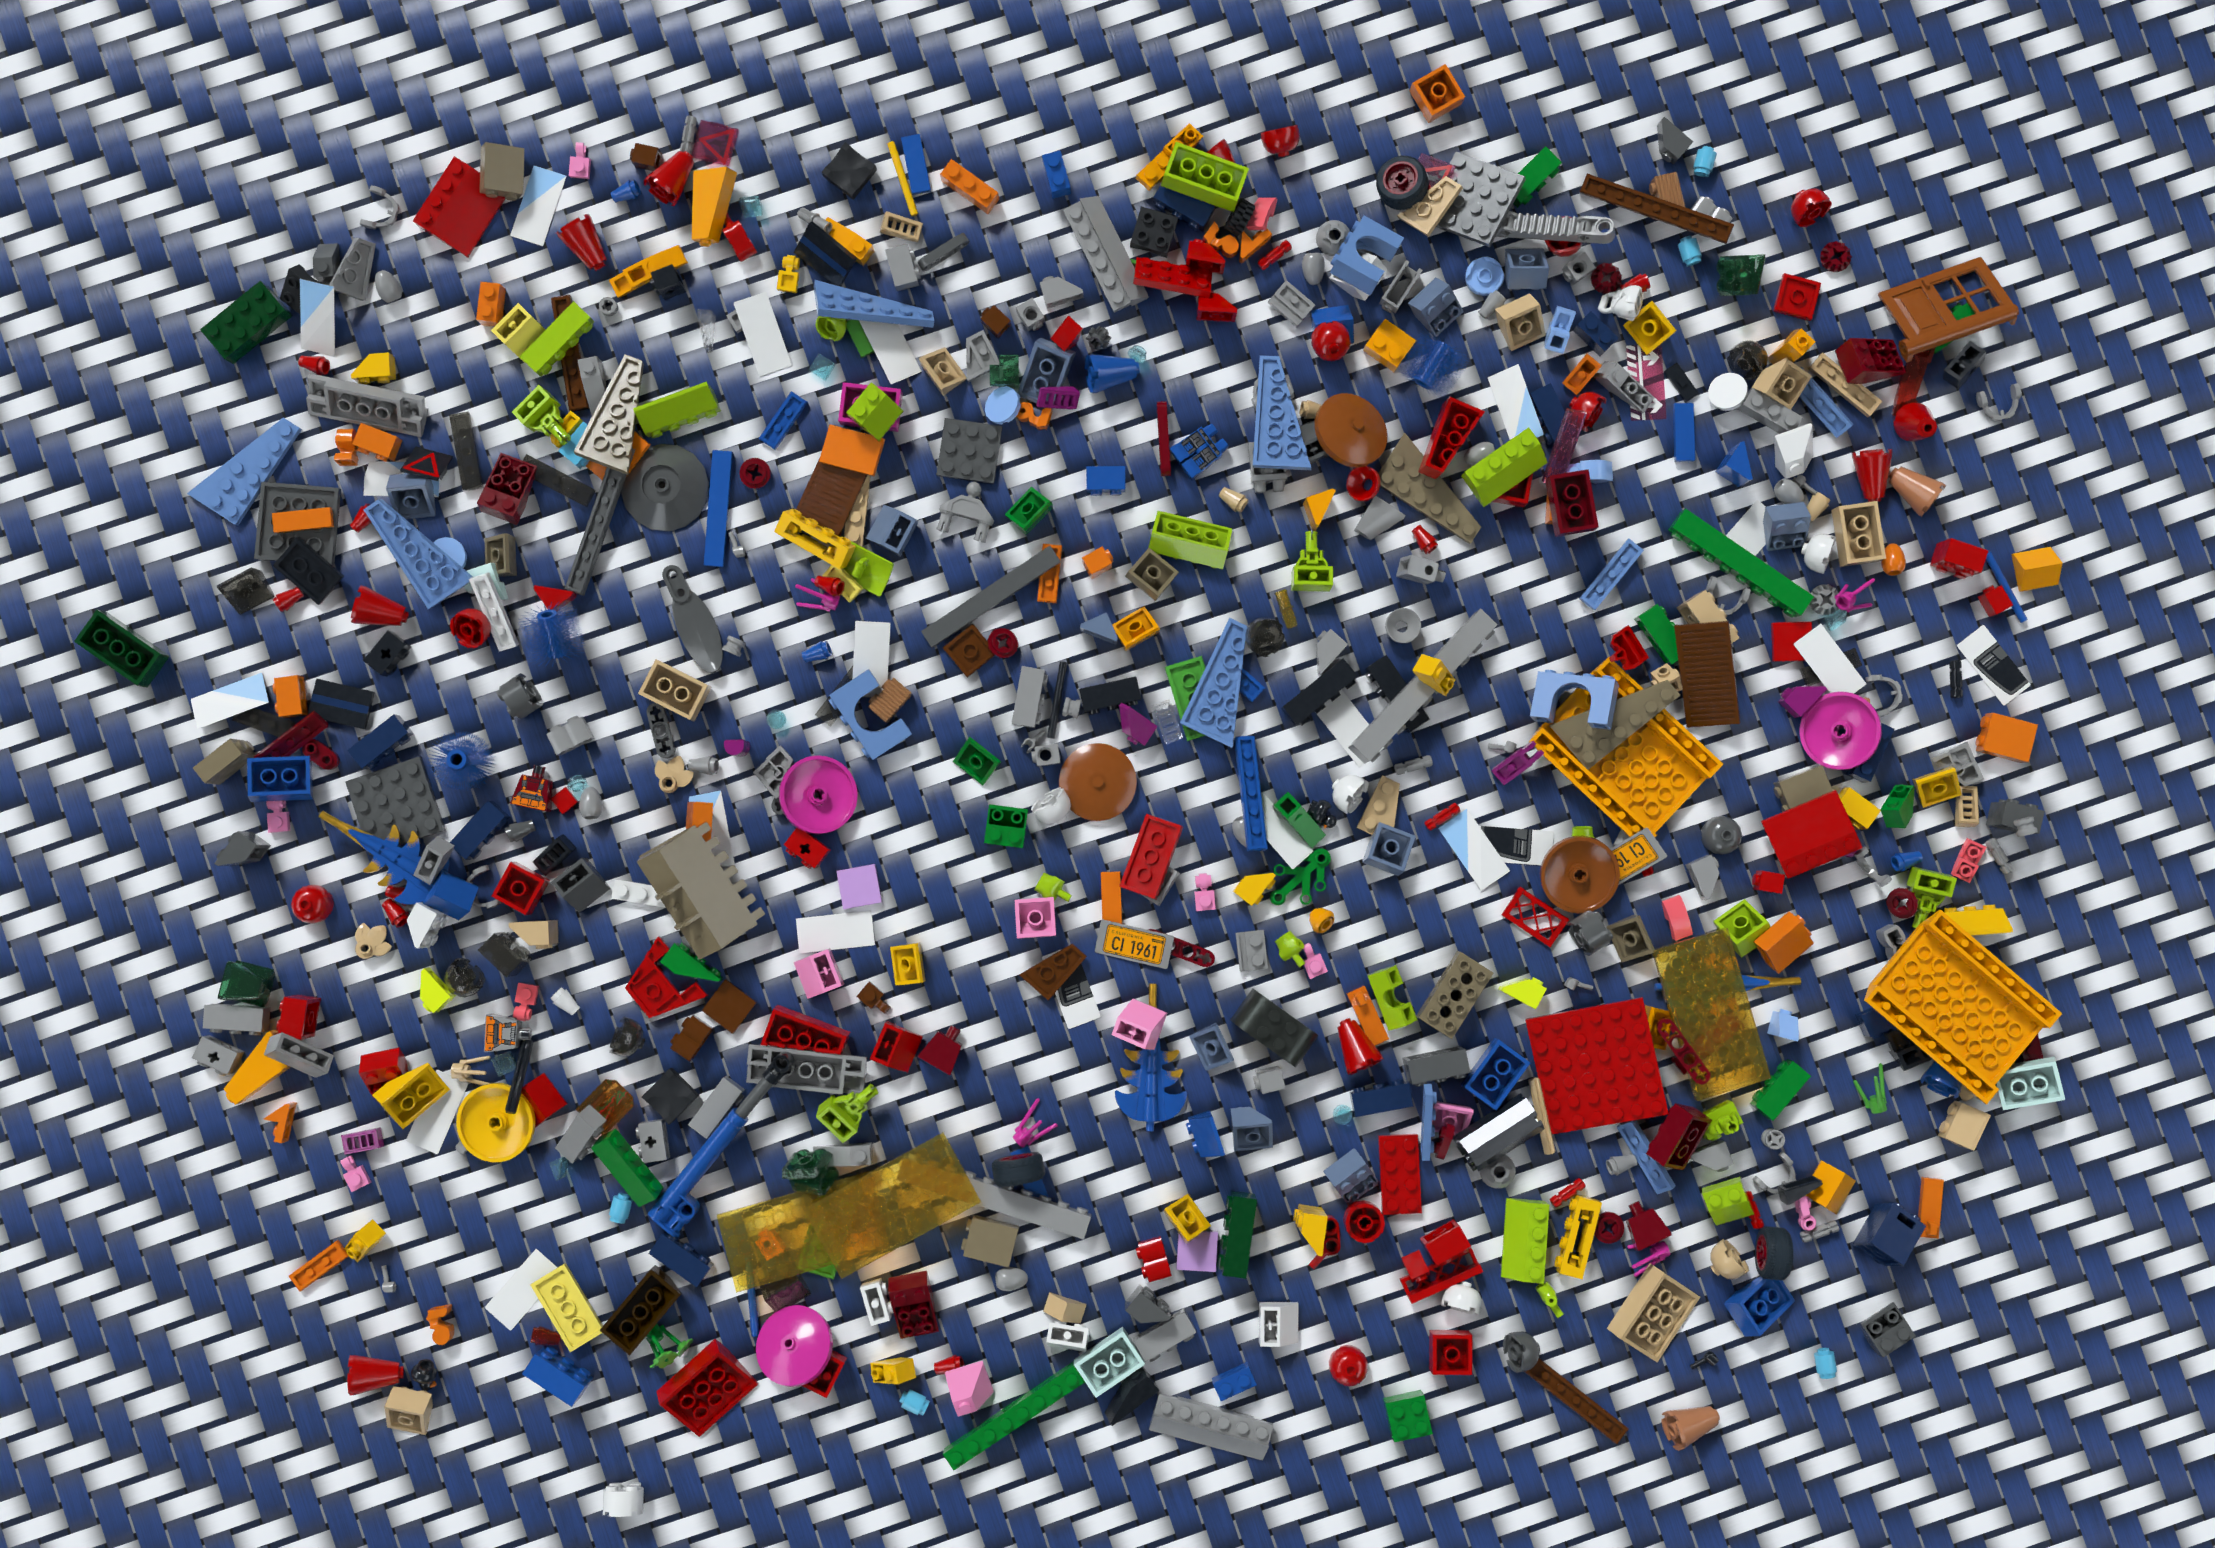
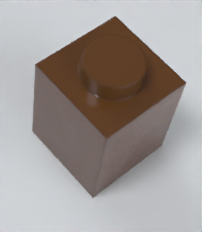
M635 143L634 149L632 148L630 152V160L636 168L654 171L659 167L662 153L658 147Z
M995 305L991 308L987 307L981 314V323L998 339L1011 326V320Z

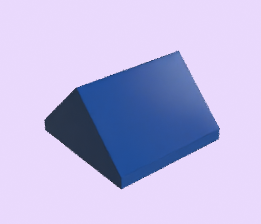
M1349 305L1317 309L1310 312L1313 331L1321 323L1326 322L1327 324L1337 321L1347 328L1350 344L1354 343V321Z
M1745 441L1732 447L1715 471L1738 487L1753 480Z
M442 870L423 904L460 920L470 912L478 886Z

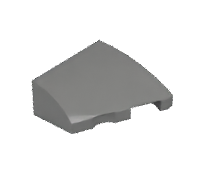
M1375 496L1354 531L1372 540L1403 520L1405 515Z
M1964 742L1932 757L1933 762L1943 769L1954 767L1957 772L1958 781L1965 787L1984 780L1968 742Z
M782 746L776 748L766 758L767 760L753 772L776 799L779 798L781 780L794 761Z

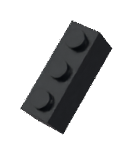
M1136 676L1079 689L1084 713L1088 712L1089 715L1099 714L1100 709L1105 708L1108 711L1117 710L1121 703L1130 707L1138 705V701H1141Z

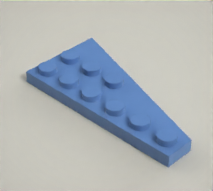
M814 280L817 316L931 328L934 326L933 311Z
M1260 355L1253 468L1311 470V464L1287 387L1280 357Z
M282 418L187 494L238 526L260 494L261 482H268L302 429L287 419Z
M378 499L363 509L427 609L433 608L470 583L469 579L473 577L383 499Z
M1232 618L1228 619L1180 721V724L1230 748H1233L1247 631L1246 625Z

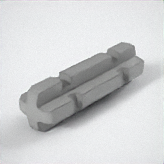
M686 116V126H684L683 143H681L680 151H687L691 154V145L693 144L695 134L694 127H696L697 119L694 116Z
M1430 755L1423 756V759L1416 758L1405 761V764H1395V772L1397 775L1405 774V771L1408 773L1423 769V766L1425 768L1433 765Z
M1991 838L1987 840L1985 844L1988 849H1991L1990 853L1997 865L2001 866L2000 870L2002 873L2008 874L2012 872L2014 868L2011 863H2008L2009 859L2003 849L1998 846L1997 839Z
M1836 1221L1827 1222V1225L1816 1226L1813 1230L1801 1231L1800 1237L1803 1242L1812 1241V1238L1818 1239L1829 1235L1831 1232H1838L1839 1226Z

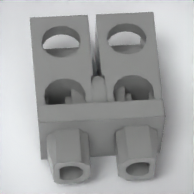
M1249 442L1247 447L1250 475L1255 493L1266 492V482H1273V492H1283L1285 481L1287 480V469L1253 468L1254 442Z

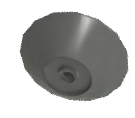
M659 444L649 447L628 474L621 494L625 508L636 522L651 530L673 531L686 527L700 515L708 500L709 481L705 467L693 453L678 445ZM665 482V487L660 488V483Z

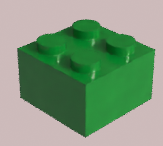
M1421 1390L1383 1398L1390 1434L1394 1443L1433 1434L1425 1396Z

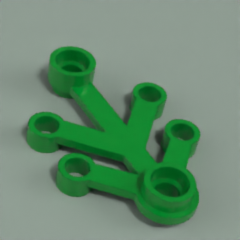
M1322 848L1316 849L1303 860L1311 861L1306 867L1291 869V867L1283 866L1282 864L1275 865L1273 868L1275 875L1293 874L1296 876L1281 890L1272 891L1270 901L1274 905H1282L1286 900V895L1302 881L1300 902L1304 905L1311 903L1310 874L1317 868V881L1314 883V888L1316 891H1324L1326 888L1324 868L1331 861L1330 853ZM1320 854L1325 857L1323 862L1318 861ZM1278 866H1281L1283 868V872L1281 874H1278L1276 872V868ZM1318 882L1323 883V888L1320 890L1316 887ZM1276 894H1280L1282 896V899L1280 901L1275 900L1274 897ZM1304 895L1309 897V901L1306 903L1302 901Z

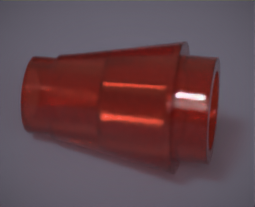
M534 1327L530 1343H535V1345H559L561 1336L559 1333L545 1327Z

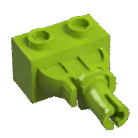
M540 385L512 411L517 419L533 432H543L548 437L551 436L549 433L551 432L561 445L568 443L564 438L568 441L571 440V436L557 422V420L562 424L564 422L560 417L559 407L561 404L550 392Z
M1311 531L1305 532L1306 550L1300 551V558L1291 572V591L1330 592L1333 586V566H1328L1327 561L1323 557V550L1319 551L1318 558V532L1313 531L1311 540Z
M1911 867L1906 885L1911 887L1910 891L1915 893L1916 899L1919 900L1918 910L1916 911L1912 927L1917 928L1920 923L1927 919L1930 912H1936L1937 906L1943 902L1946 896L1952 897L1957 878L1940 872Z
M869 1084L860 1093L855 1094L852 1091L848 1095L838 1097L831 1095L819 1105L816 1118L844 1143L857 1133L862 1113L868 1109L866 1103L878 1094V1090L874 1085Z
M1726 1100L1702 1112L1712 1119L1703 1138L1714 1141L1722 1137V1133L1729 1135L1739 1130V1125L1743 1121L1733 1101Z

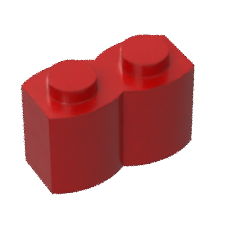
M1161 1236L1138 1242L1139 1247L1136 1248L1138 1259H1143L1144 1267H1141L1144 1279L1148 1278L1149 1282L1172 1276Z

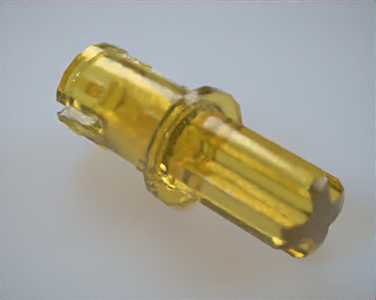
M1284 589L1274 593L1286 628L1290 629L1297 626L1292 609L1294 606L1290 603L1287 590Z

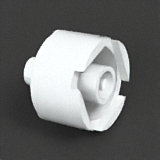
M633 1482L629 1483V1486H621V1483H610L609 1486H606L603 1489V1515L609 1512L611 1517L632 1516L634 1511H637V1515L643 1514L644 1488L641 1487V1483Z

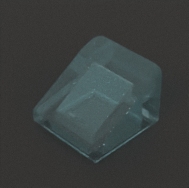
M759 196L739 198L745 218L762 216V203Z
M1838 609L1823 618V622L1829 631H1833L1846 622L1847 611Z
M564 1156L550 1162V1167L556 1181L566 1177L569 1160Z

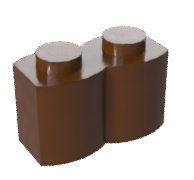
M692 1015L691 1018L687 1017L683 1021L681 1033H676L670 1041L672 1044L670 1049L688 1061L694 1059L714 1029L695 1015Z

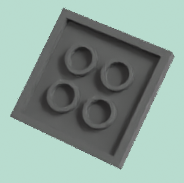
M945 418L936 475L994 484L1002 426Z

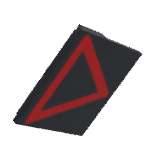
M415 447L400 469V472L435 481L442 480L453 456Z

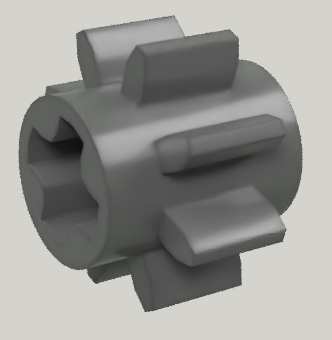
M1100 325L1096 329L1092 327L1086 337L1089 346L1097 351L1101 347L1106 349L1111 340L1108 330Z

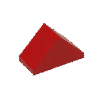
M1068 316L1050 339L1065 352L1077 345L1083 328Z
M534 585L533 588L547 609L549 606L550 610L556 606L554 610L558 611L561 605L564 607L577 597V594L573 591Z

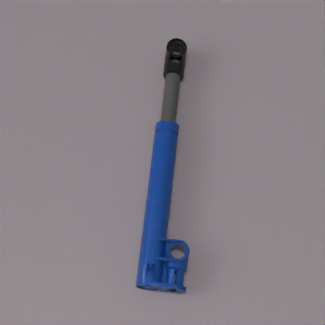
M782 1052L773 1059L763 1072L762 1079L738 1108H733L729 1112L728 1116L725 1117L648 1212L649 1217L668 1234L676 1238L679 1237L682 1227L688 1224L699 1212L700 1203L690 1194V1191L739 1133L742 1126L748 1122L747 1116L772 1085H776L793 1066L794 1057L791 1053ZM780 1057L786 1059V1067L780 1064ZM686 1205L691 1206L692 1213L686 1210Z

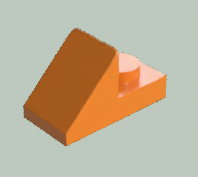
M1268 229L1263 232L1260 230L1252 237V241L1243 230L1241 232L1239 262L1242 264L1271 239L1272 233Z
M1586 354L1562 384L1577 395L1602 365L1589 354Z
M297 1102L287 1103L264 1118V1120L278 1122L273 1131V1136H275L274 1142L284 1143L289 1141Z

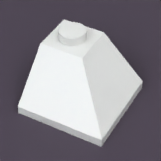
M1811 423L1774 436L1775 467L1785 479L1804 473L1813 457V428Z

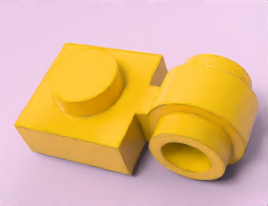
M787 255V257H783L782 268H786V271L779 270L778 291L797 293L799 273L793 271L799 270L800 259L796 258V256Z
M570 411L563 418V424H559L571 436L583 420ZM551 434V442L556 447L561 448L563 445Z

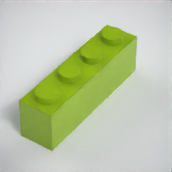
M573 301L519 357L542 377L543 374L546 375L551 371L552 365L556 361L564 358L565 352L570 347H574L584 333H588L592 329V324L595 321Z

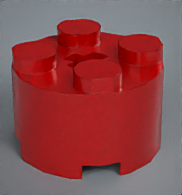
M1355 1201L1348 1205L1344 1212V1227L1357 1242H1373L1383 1233L1385 1226L1384 1216L1378 1207L1370 1201ZM1365 1217L1368 1220V1222H1365L1362 1226L1360 1220H1362Z

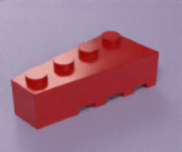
M777 1005L771 1013L760 1045L796 1048L797 1050H813L815 1052L840 1055L845 1049L851 1032Z

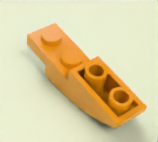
M1189 123L1136 175V179L1150 191L1156 184L1162 182L1175 143L1179 142L1195 148L1203 138V135Z
M677 245L622 270V273L609 279L617 297L621 298L653 279L650 272L673 264L675 269H678L687 264L688 261L680 245Z

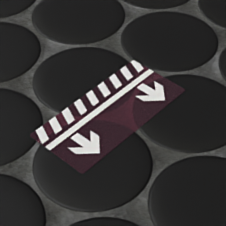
M1662 344L1648 355L1645 354L1639 345L1626 346L1628 373L1655 397L1644 413L1639 412L1630 405L1631 421L1666 419Z

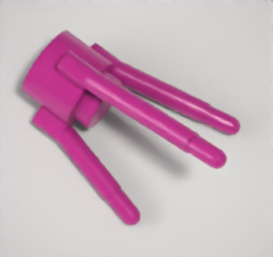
M795 585L796 588L821 598V603L824 604L817 605L797 602V606L821 609L828 612L831 609L836 610L840 596H832L826 592L823 595L804 586Z
M1872 578L1853 592H1845L1849 586L1845 584L1839 594L1834 597L1837 607L1847 612L1872 607V603L1854 604L1856 602V595L1871 585L1875 579Z
M1039 1098L1035 1100L1019 1126L1015 1129L1016 1133L1013 1135V1139L1022 1148L1027 1144L1030 1145L1033 1141L1057 1127L1055 1123L1033 1136L1032 1132L1042 1124L1041 1120L1030 1129L1027 1127L1023 1128L1039 1103Z
M1662 1241L1651 1245V1256L1632 1265V1268L1635 1269L1653 1260L1650 1262L1652 1265L1665 1260V1257L1670 1256L1667 1244ZM1633 1244L1627 1246L1628 1249L1634 1248ZM1649 1264L1634 1273V1277L1644 1273Z

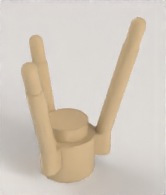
M491 1056L460 1060L459 1063H453L451 1066L452 1079H459L461 1082H469L481 1086L489 1084L488 1082L468 1078L470 1074L486 1075V1071L471 1070L470 1065L467 1064L489 1060Z

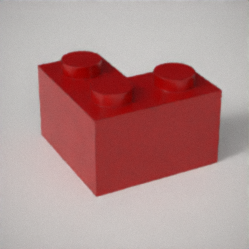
M832 1350L830 1360L822 1373L813 1381L802 1386L827 1398L847 1357Z

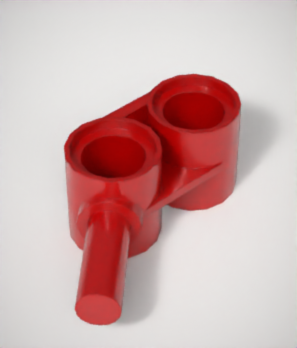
M727 213L724 222L726 227L722 231L730 245L733 246L732 248L740 262H743L757 254V251L749 237H747L748 235L739 220L733 222Z
M1327 1215V1221H1333L1335 1224L1332 1229H1326L1323 1255H1316L1308 1264L1313 1269L1327 1255H1336L1340 1251L1339 1223L1332 1215ZM1330 1240L1336 1242L1333 1249L1326 1248V1243Z

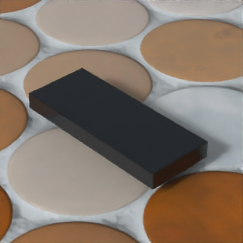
M1677 362L1664 371L1685 403L1699 394Z

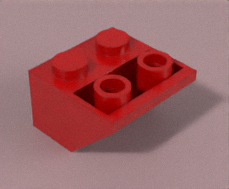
M887 1021L883 1026L870 1060L908 1073L923 1036Z
M400 1047L361 1055L359 1075L371 1095L387 1082L409 1072L407 1060Z

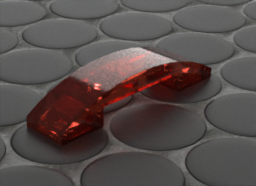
M1936 347L1914 354L1912 361L1905 364L1906 373L1901 375L1893 403L1892 415L1896 416L1897 411L1902 406L1918 402L1915 400L1927 365L1931 363Z

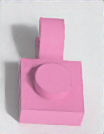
M576 142V157L570 156V178L590 179L591 159L586 158L587 146H584V143Z
M1305 944L1303 950L1307 959H1304V967L1309 979L1328 972L1321 954L1314 955L1311 944Z
M352 1155L341 1160L342 1166L347 1170L343 1177L351 1192L371 1183L364 1166L357 1167Z

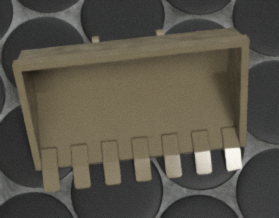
M707 822L697 828L693 825L639 856L640 858L637 861L657 893L655 896L656 900L661 899L676 923L674 928L681 930L699 959L724 948L740 935L758 925L756 920L765 915L761 907L752 913L747 908V906L756 901L752 893L744 898H741L738 892L747 887L744 879L739 880L735 884H732L729 880L730 877L738 873L735 865L725 870L722 869L720 864L729 858L726 851H722L716 856L712 853L711 850L720 844L718 838L715 836L707 842L703 839L702 835L711 830Z

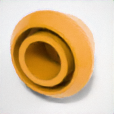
M1316 908L1309 915V922L1315 933L1326 932L1334 923V913L1324 908Z

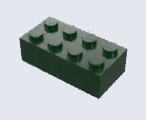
M260 280L200 330L220 355L228 362L234 364L293 315L272 289Z
M101 610L94 612L74 640L82 648L140 687L148 688L170 657L111 614Z
M1231 1191V1196L1227 1195L1226 1207L1229 1211L1228 1215H1224L1223 1227L1226 1232L1225 1235L1222 1234L1220 1243L1223 1254H1219L1218 1266L1223 1276L1244 1279L1247 1277L1257 1205L1255 1194Z

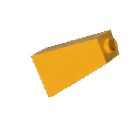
M728 167L693 171L692 240L698 242L700 246L709 247L713 243H719L737 177V172Z
M1802 328L1796 329L1791 332L1767 359L1772 364L1784 358L1794 362L1803 356L1815 341Z
M271 1030L265 1034L225 1086L226 1097L231 1103L235 1105L243 1103L290 1068V1066L264 1055L269 1038L278 1034L277 1030Z

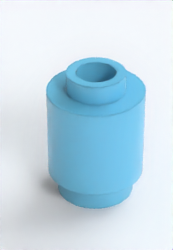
M1703 146L1702 149H1698L1693 166L1695 175L1709 177L1717 155L1714 148Z
M1687 236L1680 239L1681 243L1678 244L1683 263L1688 267L1701 262L1700 257L1702 254L1697 238Z
M618 1193V1195L613 1196L609 1212L610 1221L624 1224L626 1219H628L633 1202L628 1194Z
M1829 1348L1817 1349V1352L1814 1353L1816 1370L1820 1378L1830 1379L1836 1377L1837 1367L1834 1352L1830 1351Z
M909 1389L908 1392H903L899 1402L902 1403L901 1408L923 1416L930 1401L925 1396Z

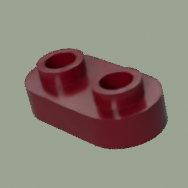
M311 739L302 746L303 754L310 756L311 760L321 768L333 770L338 767L340 763L339 755L321 741ZM311 745L314 746L313 752H310L309 750ZM326 757L330 758L329 763L325 762Z
M1446 1123L1445 1126H1441L1439 1142L1434 1143L1435 1158L1445 1159L1454 1136L1455 1125Z

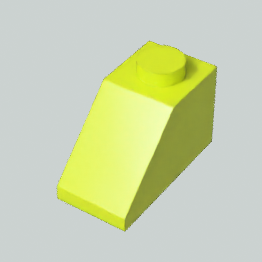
M430 967L424 968L421 971L420 985L422 1005L429 1012H439L456 995Z
M1533 977L1532 980L1525 978L1502 985L1498 990L1536 1009L1547 988L1542 986V981Z

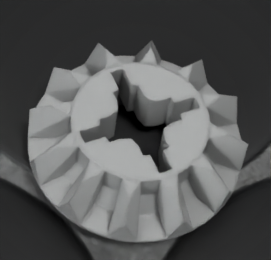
M1827 584L1819 585L1812 590L1810 594L1814 598L1810 602V606L1814 612L1819 615H1830L1838 610L1836 599L1834 598L1835 595L1839 594L1836 588ZM1830 594V596H1829V598H1828V601L1830 602V604H1829V603L1822 604V601H1823L1822 596L1825 597V596H1827V595Z

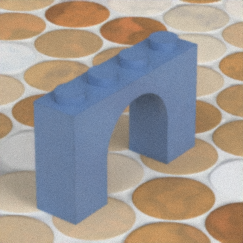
M1364 215L1360 222L1356 220L1351 229L1352 232L1349 231L1338 252L1333 257L1330 263L1333 265L1330 273L1371 296L1384 271L1364 260L1357 250L1371 251L1391 262L1404 237Z
M870 669L831 693L829 695L831 697L829 702L835 710L838 708L842 715L839 717L844 725L847 726L849 724L853 730L850 733L856 742L860 741L864 746L861 750L867 759L871 757L874 760L912 735L902 718L880 731L866 730L858 723L855 716L857 702L861 697L880 685Z
M1553 670L1538 671L1530 717L1534 721L1553 723L1557 702L1561 695L1570 689L1581 688L1588 691L1591 695L1588 724L1592 728L1611 730L1619 684L1614 677L1603 675L1600 678L1588 673L1580 676L1573 672L1560 674Z

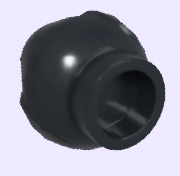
M1312 800L1307 811L1311 818L1318 824L1323 822L1324 829L1333 828L1336 825L1337 820L1333 815L1326 816L1328 809L1332 807L1331 804L1326 800H1319L1318 802Z
M423 1359L412 1368L411 1377L414 1381L420 1383L422 1390L429 1391L436 1386L437 1383L434 1380L437 1377V1371L431 1360Z

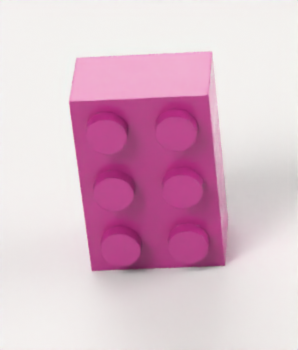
M843 382L838 418L840 425L862 428L849 418L846 412L868 385ZM877 386L901 408L903 397L901 389ZM900 416L888 431L898 432Z

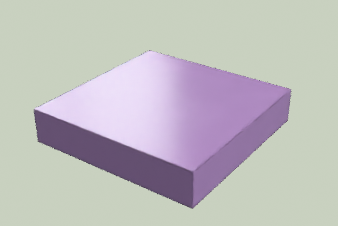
M876 864L836 871L843 909L882 902Z
M1204 1231L1187 1244L1178 1233L1176 1269L1216 1272L1218 1231Z

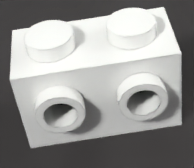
M882 1278L863 1283L860 1290L870 1325L873 1326L890 1321L894 1312L891 1301L888 1302L886 1294H889L886 1282L883 1283Z
M1050 1322L1046 1341L1047 1346L1086 1352L1089 1329L1081 1324L1070 1326L1066 1325V1322Z

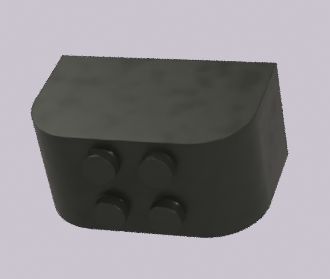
M1252 988L1230 1019L1235 1025L1294 1067L1298 1066L1319 1036L1254 988Z

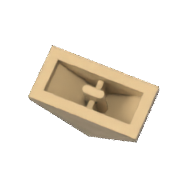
M1049 1292L1043 1312L1061 1322L1081 1324L1087 1304Z

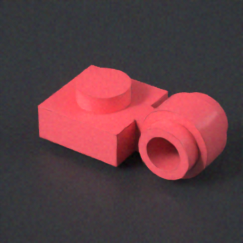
M518 983L515 1002L521 1003V1005L515 1007L513 1018L524 1022L531 1019L532 1009H529L528 1006L536 1005L539 986Z

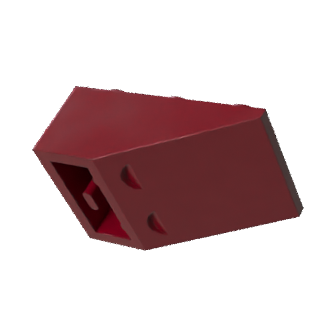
M1849 338L1835 350L1848 384H1865L1906 373L1896 344L1891 339Z
M500 453L477 501L480 511L517 525L526 507L537 466Z
M921 1271L888 1278V1293L900 1339L939 1332L928 1272Z

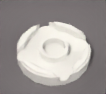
M1725 373L1716 377L1708 389V397L1712 405L1723 411H1730L1740 407L1748 395L1747 383L1743 377L1735 373Z

